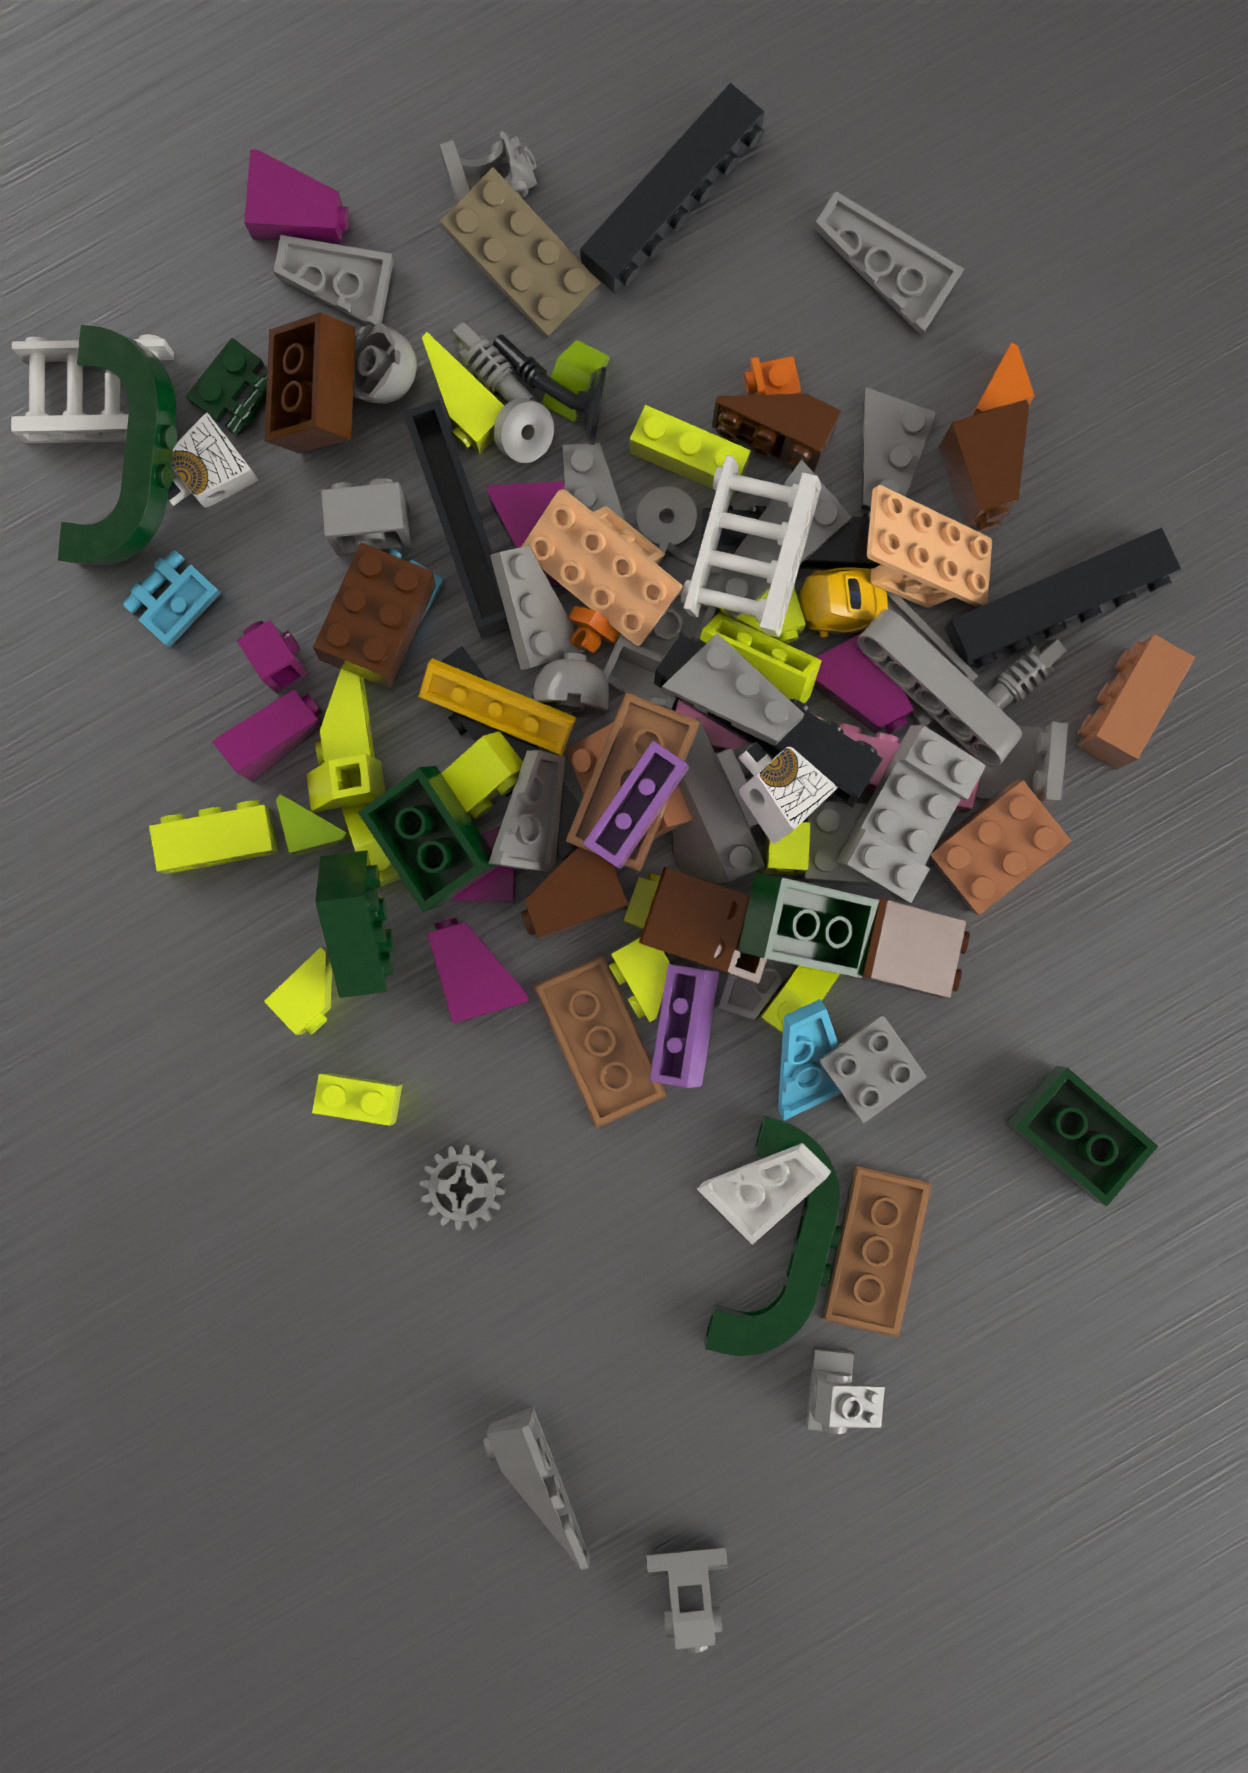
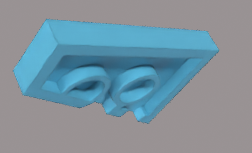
M821 999L784 1016L778 1113L783 1121L841 1094L819 1063L821 1057L839 1045L827 1009Z

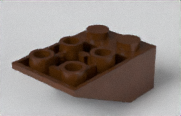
M808 394L718 396L715 401L712 427L717 429L716 432L724 439L733 442L738 439L751 445V450L762 457L770 458L772 455L784 461L785 466L791 471H794L802 459L811 471L815 473L834 434L842 410Z
M666 867L663 868L639 940L640 944L756 983L760 982L767 961L765 958L738 951L750 895Z

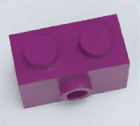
M271 620L265 623L263 621L253 623L243 631L244 636L236 640L260 679L277 694L309 674L296 654L301 649L290 631L287 630L282 633Z

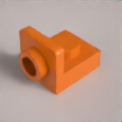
M794 356L760 363L759 357L750 358L749 369L744 372V383L748 395L801 394L802 391Z

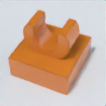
M574 606L568 617L571 622L579 627L572 634L570 643L580 650L585 648L594 654L599 648L601 640L615 644L620 636V632L609 624V620L595 610Z

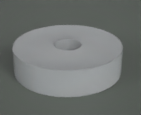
M527 398L515 399L506 404L499 412L494 425V439L500 452L506 457L521 463L533 462L543 456L550 447L554 436V422L549 410L544 405ZM526 425V426H527V431H526V433L522 436V435H521V431H522L523 427Z
M661 486L652 489L641 499L638 505L636 515L638 531L658 548L662 539L671 542L677 548L682 546L692 537L696 528L697 509L694 501L686 492L673 486ZM663 513H670L674 519L670 523H664L659 517Z

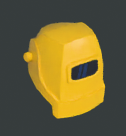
M846 567L826 571L817 570L805 579L799 594V603L804 619L808 623V628L819 631L820 638H828L829 633L834 635H852L864 631L882 610H888L887 592L870 583L871 569Z

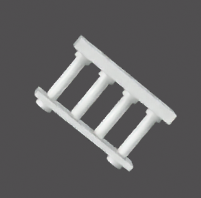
M151 334L141 335L139 339H133L147 347L159 360H174V352L165 339ZM28 337L25 341L12 342V350L24 363H29V412H26L25 416H11V432L23 443L126 442L129 414H124L120 411V379L117 375L105 373V410L101 411V415H86L83 412V367L77 365L79 340L48 341L42 337ZM45 362H67V411H64L63 415L49 416L45 413Z
M726 455L723 467L718 466L714 475L713 490H716L692 580H686L683 586L681 603H685L684 609L690 616L697 618L701 604L754 616L756 621L760 622L759 627L764 634L779 638L822 486L818 476L803 472L800 483H794L792 487L738 475L739 466L735 458ZM733 490L787 502L788 507L792 508L789 522H783L782 525L727 513ZM722 528L776 540L777 544L782 546L778 561L772 560L771 563L717 551ZM712 566L767 579V583L771 584L767 599L762 598L760 601L707 589L706 585Z

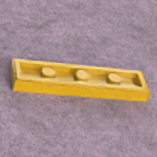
M433 658L427 665L418 697L561 756L566 750L577 719L575 716Z

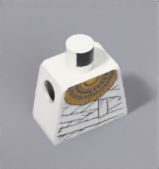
M208 412L191 427L173 449L171 466L177 474L173 476V482L168 492V500L175 506L192 493L200 504L207 508L258 481L254 472Z
M755 742L738 757L754 775L739 789V794L773 844L792 832L837 789L833 782L792 747H786L771 759L762 747Z

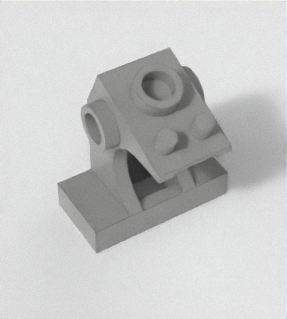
M504 131L500 132L501 141L492 145V153L479 159L468 160L460 158L454 140L439 144L456 204L476 185L480 177L484 176L492 167L497 172L501 171L502 177L521 198L525 197L528 194V189L537 185L533 173L536 163L527 146L522 147L517 136L511 138Z
M813 1347L806 1422L808 1430L847 1434V1428H881L885 1386L852 1382L854 1353L852 1351Z
M726 1548L647 1555L649 1577L668 1575L672 1611L664 1612L666 1638L674 1637L675 1649H684L687 1653L703 1652L708 1649V1646L716 1645L715 1633L722 1632L720 1606L712 1607L708 1571L727 1569ZM701 1585L704 1610L680 1613L678 1588Z

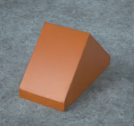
M1010 343L972 416L1026 399L1029 405L1035 397L1018 345Z

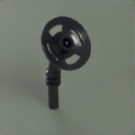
M504 335L497 336L493 346L517 368V374L531 388H539L568 408L576 410V414L583 415L588 442L590 445H594L607 367L602 366L587 392L579 391V394H576L547 376V371L533 357H526Z

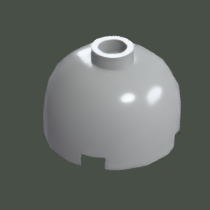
M377 323L374 327L369 325L361 327L355 334L353 396L365 402L383 405L401 399L409 391L416 375L417 359L412 345L398 331L382 323Z
M564 653L563 659L553 660L541 668L534 682L532 697L533 700L557 710L573 712L572 716H603L606 714V711L608 712L610 699L609 684L604 672L598 666L586 662V655Z

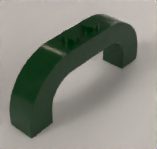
M81 325L77 365L95 372L117 375L124 384L128 394L129 415L119 500L113 511L97 523L76 524L61 522L58 561L89 566H109L128 560L140 552L154 537L163 520L169 488L173 482L171 464L173 449L177 444V430L175 428L176 398L171 379L165 367L147 347L115 331L97 326Z
M762 1116L753 1153L756 1156L765 1158L803 1143L831 1173L804 1198L784 1282L778 1295L768 1305L752 1311H740L713 1304L704 1339L705 1349L727 1355L749 1356L761 1354L782 1345L791 1339L805 1324L815 1306L820 1286L826 1288L830 1278L831 1264L826 1262L830 1248H837L841 1234V1226L836 1225L840 1208L838 1179L829 1157L821 1146L798 1127L780 1119Z

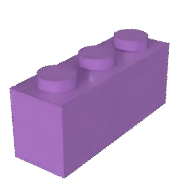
M652 741L583 845L621 869L688 771V764Z
M668 964L650 1081L684 1088L702 1087L720 971Z

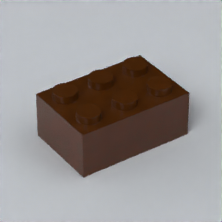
M319 312L269 329L265 442L300 454L351 440L356 327Z
M360 542L314 643L313 648L318 659L391 689L436 588L433 571Z

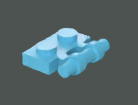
M175 549L164 560L160 557L153 564L155 569L141 584L136 582L129 590L131 594L122 603L132 614L144 604L148 609L138 620L168 648L181 637L221 594L191 564L179 575L175 570L185 559ZM168 579L172 584L156 600L152 594Z

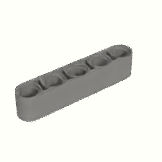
M882 610L859 636L857 642L860 650L975 758L985 765L994 768L999 767L1022 738V732L1017 724L896 612Z

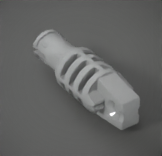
M462 322L453 329L452 342L460 350L458 357L471 369V372L478 377L481 383H484L489 391L498 392L508 403L519 398L535 401V396L530 394L514 376L515 371L512 364L499 353V350L492 345L489 339L483 334L478 336L465 322Z
M1058 639L1048 641L1040 649L1033 645L997 676L996 686L986 696L1001 710L1011 702L1022 701L1055 671L1052 664L1067 651Z

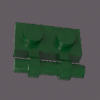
M231 338L186 394V398L205 414L208 412L217 423L229 412L233 416L225 424V427L237 436L245 425L249 427L256 419L254 413L266 400L267 373L263 378L257 375L263 368L264 363L259 357ZM248 385L253 388L242 404L236 402Z

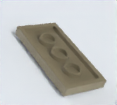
M494 167L439 221L438 225L545 338L600 284L593 274Z

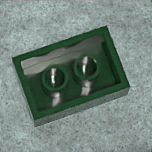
M437 766L417 768L358 811L360 817L422 912L442 906L498 867V865L488 864L492 850Z
M368 850L320 856L315 903L339 998L387 992V976L394 974L391 952L395 950L393 931L391 928L385 929L384 921L388 919L385 897L378 898L377 889L381 886L379 869L377 865L370 864Z
M755 872L738 951L765 959L862 978L879 900Z
M1055 1066L1006 1123L1007 1126L1093 1201L1104 1206H1108L1158 1148L1157 1144L1068 1067Z

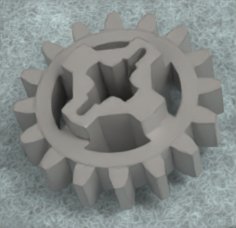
M465 1144L462 1153H458L456 1147L452 1145L448 1147L449 1157L446 1158L440 1152L434 1156L438 1163L437 1167L428 1164L424 1168L431 1177L430 1179L420 1181V1186L429 1188V1193L424 1195L421 1201L432 1202L434 1205L428 1212L430 1217L438 1212L443 1215L440 1222L441 1226L444 1227L450 1220L455 1221V1230L460 1231L464 1222L468 1221L469 1226L473 1230L478 1226V1217H481L486 1222L491 1220L492 1217L488 1211L489 1207L496 1210L500 1209L502 1204L495 1199V1196L505 1194L506 1188L497 1186V1181L501 1180L505 1175L504 1172L494 1173L492 1168L498 1161L496 1158L488 1162L483 1159L486 1151L484 1148L480 1149L475 1155L471 1154L470 1144ZM458 1161L455 1174L451 1177H439L447 1165ZM474 1164L483 1170L488 1182L487 1180H480L473 1171ZM465 1170L464 1178H466V1184L473 1186V1190H469L466 1193L461 1204L462 1196H460V1189L454 1188L453 1184H457L461 1180ZM439 1194H445L453 1204L452 1210L442 1202ZM487 1197L485 1203L480 1208L468 1212L470 1202L473 1199Z

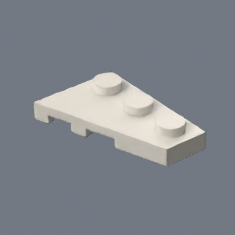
M801 1143L706 1180L699 1185L697 1190L753 1245L829 1176L831 1171Z

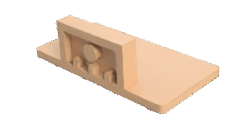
M882 485L874 487L872 490L867 557L881 565L871 569L870 583L925 608H930L953 597L977 608L988 604L992 539Z
M561 489L556 493L522 545V547L530 546L541 568L590 609L599 612L608 619L612 627L636 646L643 644L682 590V584L658 566L666 555L662 550L609 507L605 506L592 512L565 489Z

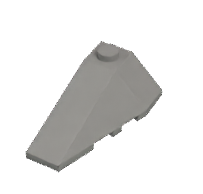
M701 723L685 761L689 769L678 784L693 820L672 830L673 855L681 873L714 884H721L733 881L762 868L765 864Z
M534 1407L490 1423L487 1430L488 1437L483 1439L490 1461L497 1460L501 1472L581 1570L589 1568L590 1554Z

